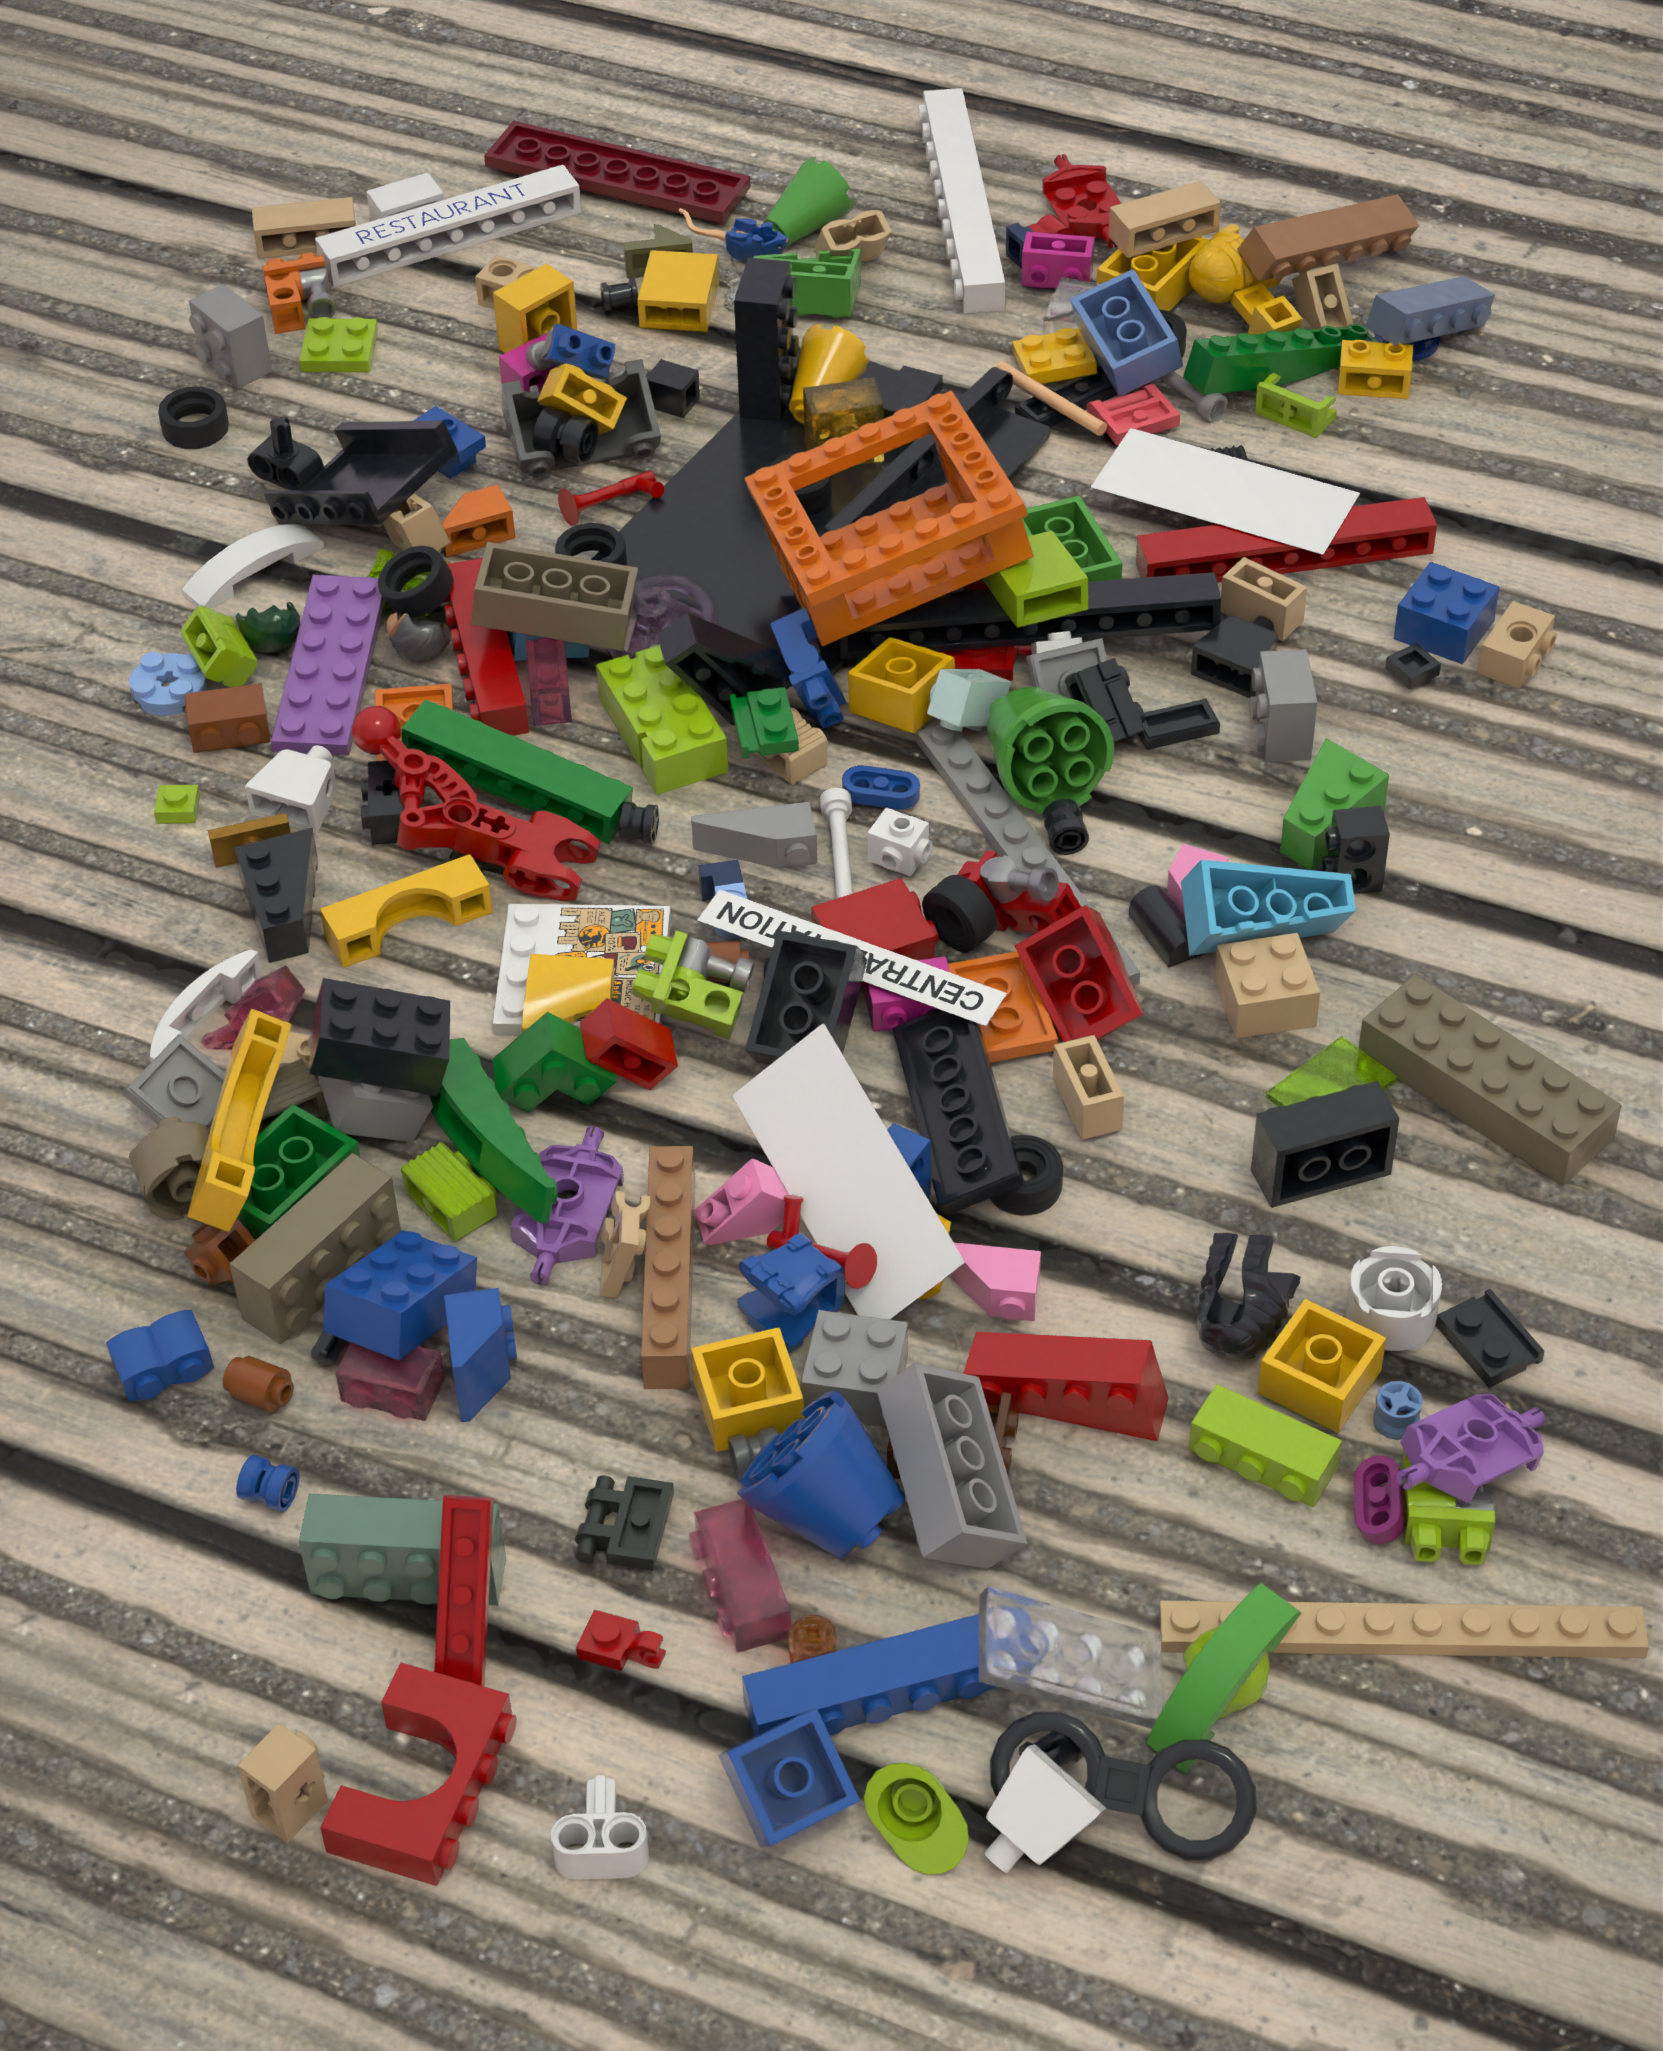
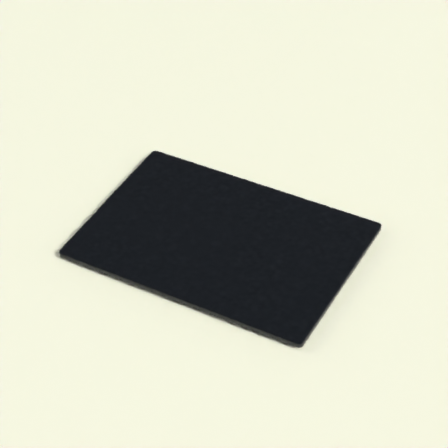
M799 352L794 357V364L798 363ZM869 361L865 372L827 415L816 424L800 423L794 418L789 407L785 408L782 421L743 418L739 416L738 412L664 486L663 495L660 498L653 497L619 531L626 543L627 566L638 568L633 604L674 621L688 612L781 652L770 623L802 608L779 567L759 509L747 488L744 478L754 474L761 468L769 467L779 457L792 453L807 452L823 445L832 438H840L859 430L865 424L875 423V406L899 371ZM943 388V391H951L949 389ZM952 391L957 400L962 396V394ZM998 407L976 428L1009 480L1018 473L1050 437L1049 426ZM907 443L832 475V497L829 504L820 512L808 516L818 536L821 537L825 526L911 444ZM941 462L901 501H906L923 494L930 488L947 484ZM599 551L591 560H601L610 554ZM816 638L820 649L819 655L834 676L848 660L841 659L839 639L821 646Z

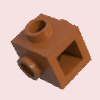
M237 1218L230 1232L204 1223L192 1234V1238L195 1241L184 1253L191 1260L190 1266L194 1273L203 1281L209 1282L210 1285L225 1281L233 1284L230 1263L255 1240Z

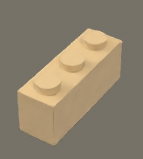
M1198 181L1110 207L1109 237L1129 258L1219 231L1221 202L1202 181Z
M352 197L252 207L258 259L299 255L310 252L317 253L315 238L356 226Z

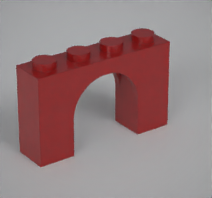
M400 1662L381 1701L386 1728L431 1741L444 1747L456 1759L453 1771L445 1783L437 1790L422 1798L409 1801L390 1800L340 1785L320 1829L326 1853L437 1886L444 1870H451L456 1862L460 1847L458 1839L464 1826L471 1827L476 1818L479 1807V1793L484 1784L490 1785L493 1781L498 1765L497 1754L502 1743L508 1744L511 1741L516 1728L517 1718L516 1715H512L508 1693Z

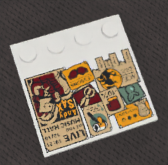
M509 904L493 1017L494 1035L522 1034L524 998L531 954L614 959L615 983L612 1001L661 1024L662 1015L651 1012L652 1003L633 995L632 987L639 969L660 975L663 965L645 960L644 956L651 934L669 937L671 923L670 906ZM587 1016L578 1018L571 1024L581 1029L580 1022Z

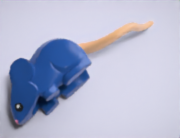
M679 208V212L685 215L687 227L692 232L724 241L729 255L737 260L747 261L748 258H754V256L781 254L788 244V237L780 231H773V223L770 222L757 226L756 220L737 218L730 232L716 229H701L693 225L691 217L686 210Z

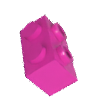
M1026 232L1022 251L1021 286H1030L1037 289H1066L1073 292L1090 290L1095 237Z

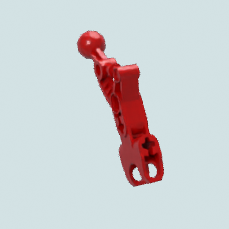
M371 706L364 708L356 715L351 725V733L356 746L370 755L382 754L395 769L394 782L399 789V800L404 805V810L400 815L397 842L400 847L406 850L449 848L465 855L470 854L478 860L504 867V880L518 891L535 897L560 901H573L577 899L582 879L575 871L561 864V862L569 861L580 864L595 862L601 841L592 833L569 819L551 812L536 811L532 814L529 822L503 811L478 803L477 795L468 783L443 760L427 755L421 750L408 749L401 742L400 722L392 711L382 706ZM427 786L433 789L443 801L441 804L419 808L424 802V789ZM570 842H581L585 844L589 850L581 849L571 844ZM553 879L567 883L570 888H563L557 885Z

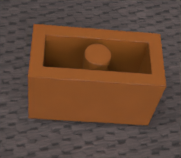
M262 683L185 694L187 722L193 753L271 742Z

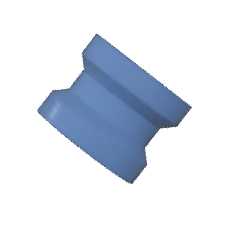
M1403 1381L1389 1382L1378 1390L1373 1421L1375 1428L1380 1434L1390 1439L1402 1440L1407 1426L1420 1420L1423 1399L1419 1390L1410 1383ZM1402 1411L1403 1415H1398L1397 1413Z

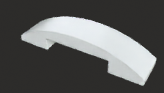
M284 524L257 531L226 547L203 565L183 587V596L196 607L202 605L213 609L235 597L233 591L234 584L285 556L293 563H297L324 548V542L302 524Z
M250 949L217 964L193 981L174 1000L155 1031L150 1049L151 1062L178 1034L188 1041L225 1001L237 1006L243 1003L263 981L257 951Z

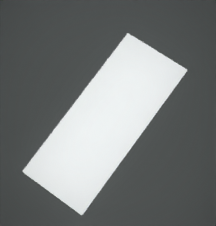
M1133 428L1129 429L1091 485L1092 488L1319 554L1325 553L1360 495L1359 492Z
M825 1024L817 1027L733 1094L734 1100L788 1194L804 1198L801 1204V1217L816 1243L843 1252H850L860 1243H868L875 1249L877 1266L871 1281L865 1287L856 1289L849 1286L845 1279L844 1292L857 1315L890 1320L965 1263Z

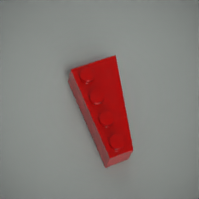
M976 1332L963 1374L979 1377L988 1405L1000 1406L1002 1392L1012 1393L1011 1410L1019 1411V1413L1158 1441L1169 1400L1151 1340Z

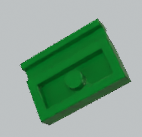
M785 687L747 692V697L736 698L735 694L729 695L730 708L743 759L749 758L748 754L759 752L760 756L799 751V739Z

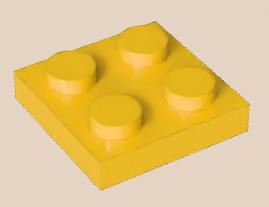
M1063 328L1056 333L1041 336L1028 335L1021 340L1012 341L1013 354L1022 373L1040 384L1097 373L1096 360L1078 328Z

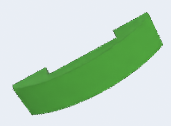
M1260 1583L1224 1620L1193 1660L1162 1709L1146 1743L1159 1753L1161 1749L1181 1740H1211L1215 1735L1211 1731L1214 1724L1267 1650L1272 1653L1275 1651L1301 1612L1264 1584ZM1186 1760L1175 1766L1187 1774L1196 1760Z

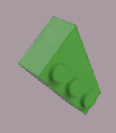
M861 248L850 249V255L830 257V251H818V258L798 259L797 253L754 256V258L791 261V276L797 278L796 295L792 299V306H797L798 316L820 314L834 319L851 316L861 286Z

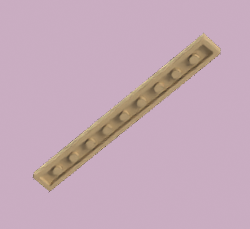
M1160 1600L1161 1652H1184L1202 1633L1220 1626L1241 1601ZM1288 1602L1299 1610L1301 1614L1273 1653L1646 1658L1649 1644L1643 1606Z

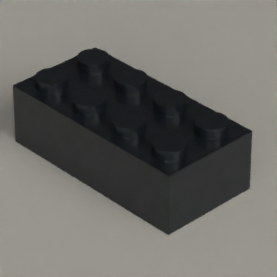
M748 258L734 298L739 416L743 418L782 421L785 408L789 407L792 385L797 364H794V357L797 356L799 346L798 335H793V328L797 324L798 308L797 306H792V299L796 295L797 278L791 276V261Z

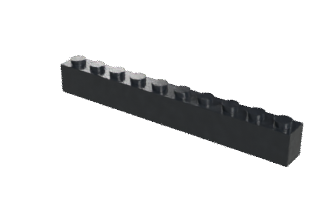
M1215 572L1088 582V610L1017 628L990 590L951 592L839 639L841 659L867 657L889 637L939 652L1030 645L1035 642L1048 641L1049 633L1067 631L1071 632V638L1081 637L1082 640L1211 631L1220 624L1221 596Z

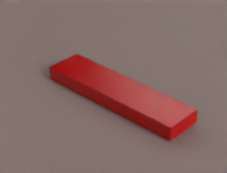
M445 1495L442 1504L434 1672L485 1687L494 1498Z

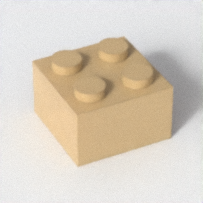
M1298 933L1217 945L1214 980L1235 1039L1316 1027L1320 990Z

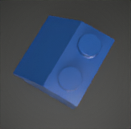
M499 1288L444 1295L452 1369L461 1422L471 1421L511 1379L509 1360L517 1359L510 1305L501 1306Z

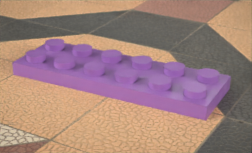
M331 575L312 576L271 739L274 752L289 749L299 753H308L313 746L320 745L325 747L331 755H350L353 742L351 725L356 715L360 712L385 604V599L379 592L378 578Z

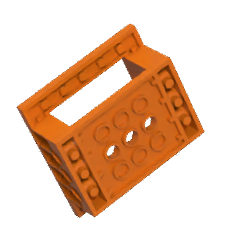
M952 390L944 394H936L929 398V400L911 408L898 410L894 415L878 422L865 424L859 430L840 438H832L823 445L807 452L796 453L788 460L771 467L761 468L754 474L744 478L747 488L759 509L779 567L799 605L808 611L821 646L1034 557L1022 519L1028 516L1025 504ZM932 434L947 484L930 488L923 494L906 501L897 502L890 508L871 516L861 517L850 525L838 530L828 531L821 537L818 536L794 491Z

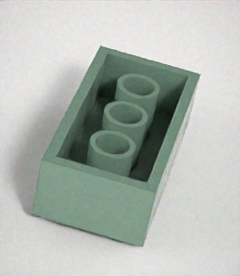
M309 1493L299 1537V1545L310 1594L320 1595L328 1599L358 1597L377 1602L388 1599L410 1600L420 1604L438 1602L443 1501ZM494 1504L489 1605L498 1606L506 1553L498 1504Z

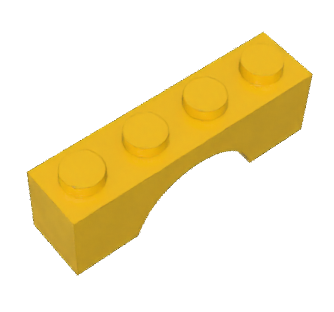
M468 854L320 909L324 936L341 966L345 968L380 955L382 940L386 933L393 926L406 919L431 916L441 918L454 926H458L493 913L489 883L472 856Z

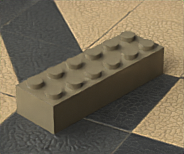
M1416 974L1362 1019L1358 1054L1562 1187L1615 1139L1622 1104Z

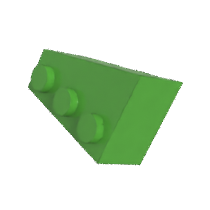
M1326 738L1283 818L1280 853L1308 870H1314L1321 864L1322 857L1328 856L1325 844V828L1331 827L1333 810L1381 806L1382 810H1384L1389 774Z

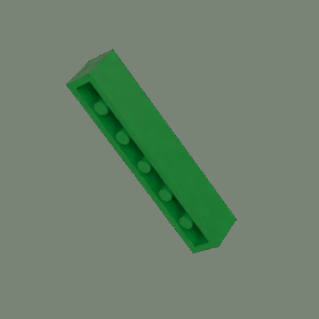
M426 699L401 728V742L408 749L421 750L427 755L440 758L453 768L469 785L534 813L536 811H547L565 817L589 831L599 841L610 844L620 830V818L624 803L632 802L633 787Z

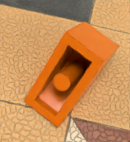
M498 484L464 493L442 522V526L450 541V544L443 547L446 558L486 547L487 542L500 543L515 538L513 510Z

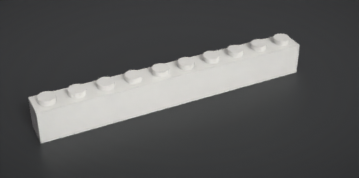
M958 88L924 91V104L918 105L919 125L922 124L923 143H926L927 162H930V179L933 181L934 198L938 200V218L942 220L943 240L946 239L947 260L950 259L951 280H954L955 300H961L964 314L1005 311V279L963 90Z

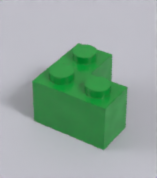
M546 1012L493 1058L495 1088L502 1100L528 1113L555 1090H559L589 1106L616 1083L615 1073L586 1060L581 1029L549 1012Z

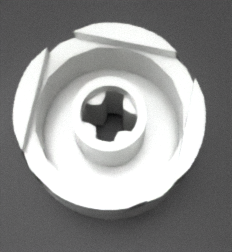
M1386 1246L1371 1251L1369 1257L1361 1262L1359 1259L1352 1268L1346 1305V1318L1386 1337L1385 1350L1417 1351L1423 1348L1436 1324L1442 1290V1280L1439 1271L1434 1265L1432 1268L1422 1261L1421 1254L1409 1248Z

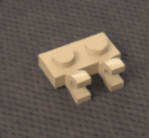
M615 1191L611 1204L612 1214L615 1217V1227L614 1219L605 1218L601 1227V1238L605 1244V1253L601 1261L600 1296L617 1299L623 1283L631 1282L635 1267L634 1256H641L645 1245L646 1230L639 1229L649 1209L650 1196L642 1195L638 1206L630 1207L625 1203V1192Z

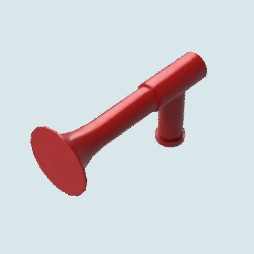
M649 470L586 494L572 495L568 490L561 489L558 493V504L567 523L576 525L579 514L591 506L639 491L649 494L654 498H660L664 493V485L657 482L655 474Z
M784 1195L785 1206L782 1232L773 1230L769 1233L767 1237L768 1248L775 1250L788 1243L789 1239L799 1233L803 1197ZM813 1243V1246L827 1258L834 1259L844 1268V1277L847 1284L852 1288L860 1289L865 1287L874 1276L877 1266V1254L870 1244L860 1243L850 1252H843Z

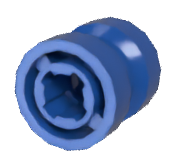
M255 1454L251 1455L245 1461L239 1473L236 1485L237 1497L251 1503L260 1500L265 1502L269 1509L281 1513L285 1512L296 1496L300 1480L299 1470L286 1464L274 1466L265 1457Z

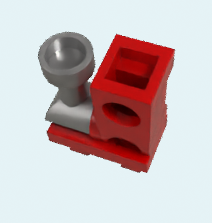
M985 851L979 862L966 861L957 874L974 882L987 895L996 911L998 921L996 930L1006 931L1009 926L1012 930L1035 934L1081 908L1070 885L1059 882L1057 872L1053 868L1037 867L1031 873L1018 871L1010 857L1006 855L999 857L995 851Z

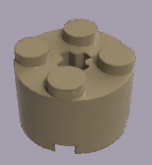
M168 1117L159 1122L157 1129L145 1136L131 1150L129 1158L143 1197L150 1211L156 1216L170 1220L184 1219L182 1212L189 1210L210 1129L205 1125L196 1122H182L178 1117Z

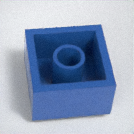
M1430 562L1398 604L1394 640L1408 645L1418 643L1427 652L1463 665L1495 620L1500 586Z
M817 1708L806 1711L718 1755L760 1847L772 1846L860 1801Z

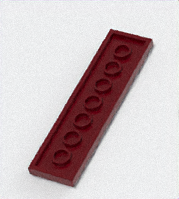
M514 120L484 155L485 167L523 176L564 165L579 184V189L684 215L679 212V208L686 210L690 216L723 224L751 187L750 176Z

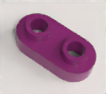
M1377 1455L1364 1460L1354 1473L1355 1523L1362 1536L1373 1544H1385L1395 1540L1402 1533L1406 1524L1404 1484L1400 1486L1396 1479L1400 1469L1392 1458L1384 1455ZM1382 1483H1386L1383 1487L1379 1486Z

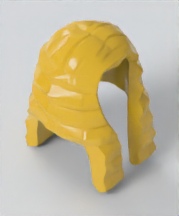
M1229 224L1227 227L1217 231L1210 241L1203 244V248L1198 249L1189 267L1190 285L1208 303L1231 302L1234 292L1260 282L1266 288L1277 287L1283 279L1257 280L1237 250L1244 239L1238 235L1240 228L1236 224Z

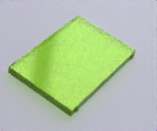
M1340 1036L1274 1087L1270 1088L1266 1092V1098L1276 1106L1283 1107L1305 1101L1314 1096H1323L1345 1090L1354 1085H1364L1378 1081L1383 1091H1386L1397 1082V1076L1343 1036Z

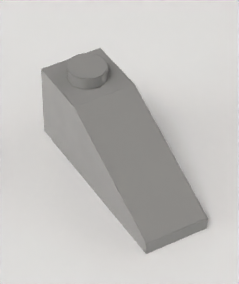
M810 802L691 816L693 849L696 851L775 868L817 863V835Z

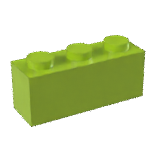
M1218 1384L1215 1385L1191 1422L1189 1450L1197 1453L1205 1461L1216 1462L1238 1472L1249 1481L1264 1484L1279 1491L1283 1496L1292 1501H1300L1313 1508L1338 1469L1342 1440Z

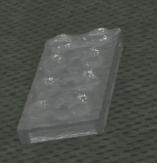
M988 1586L979 1595V1682L1152 1729L1163 1709L1161 1635Z

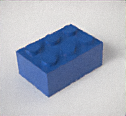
M402 1230L325 1284L324 1332L400 1360L447 1325L444 1295L476 1290L477 1257L461 1252L457 1247L442 1245L423 1238L416 1232Z

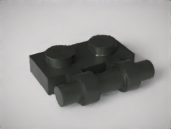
M606 1475L598 1476L595 1487L589 1490L585 1502V1507L588 1510L585 1523L579 1525L575 1541L578 1544L575 1554L576 1559L583 1563H590L593 1561L597 1549L608 1547L606 1552L607 1564L654 1571L674 1496L673 1483L628 1476L624 1491L613 1490L615 1484L613 1478ZM611 1512L617 1513L614 1526L603 1524L606 1515H609Z

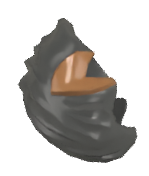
M397 612L392 613L386 623V632L389 635V640L392 642V647L396 648L403 658L410 661L422 662L433 659L451 641L448 626L445 623L441 630L440 623L412 619L407 613L402 615L397 614Z

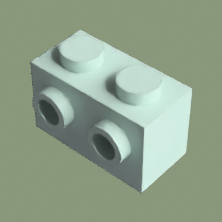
M940 669L937 681L930 692V705L927 714L941 719L940 725L950 730L962 731L963 727L981 731L983 726L988 725L991 704L996 699L1008 694L1011 681L981 669Z

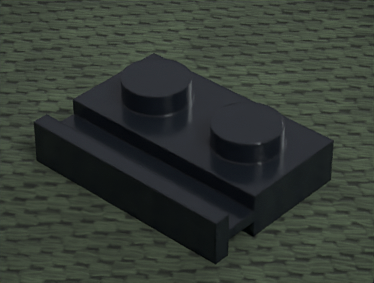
M1491 1289L1485 1291L1484 1296L1478 1299L1472 1297L1437 1314L1435 1326L1488 1388L1525 1371L1527 1365L1533 1362L1539 1364L1543 1361L1545 1350Z

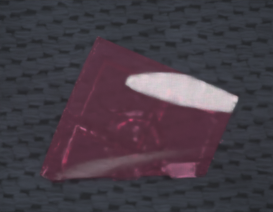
M286 965L255 980L244 992L243 996L225 1012L224 1016L228 1019L229 1024L213 1032L206 1033L201 1042L207 1049L231 1050L251 1008L289 1022L306 989Z

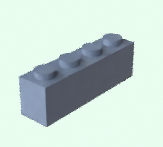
M1466 276L1378 294L1375 296L1365 327L1395 346H1398L1400 343L1408 344L1485 326L1486 321L1491 315V306L1495 294Z

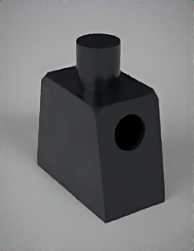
M1229 616L1193 645L1191 675L1249 699L1256 696V691H1253L1252 668H1259L1261 651H1277L1278 636L1274 632L1273 623L1264 616L1256 617L1252 623L1236 616Z

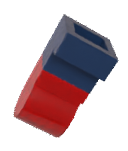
M1051 214L1045 215L1036 224L1033 223L1024 228L1019 223L1012 224L1006 227V256L1022 269V251L1026 232L1073 235L1072 231Z

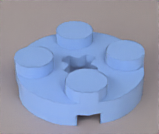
M146 653L141 657V664L133 670L129 679L133 701L140 703L143 711L158 716H171L184 712L183 706L186 705L185 694L207 691L208 689L207 679L192 654ZM171 682L169 686H162L165 683Z

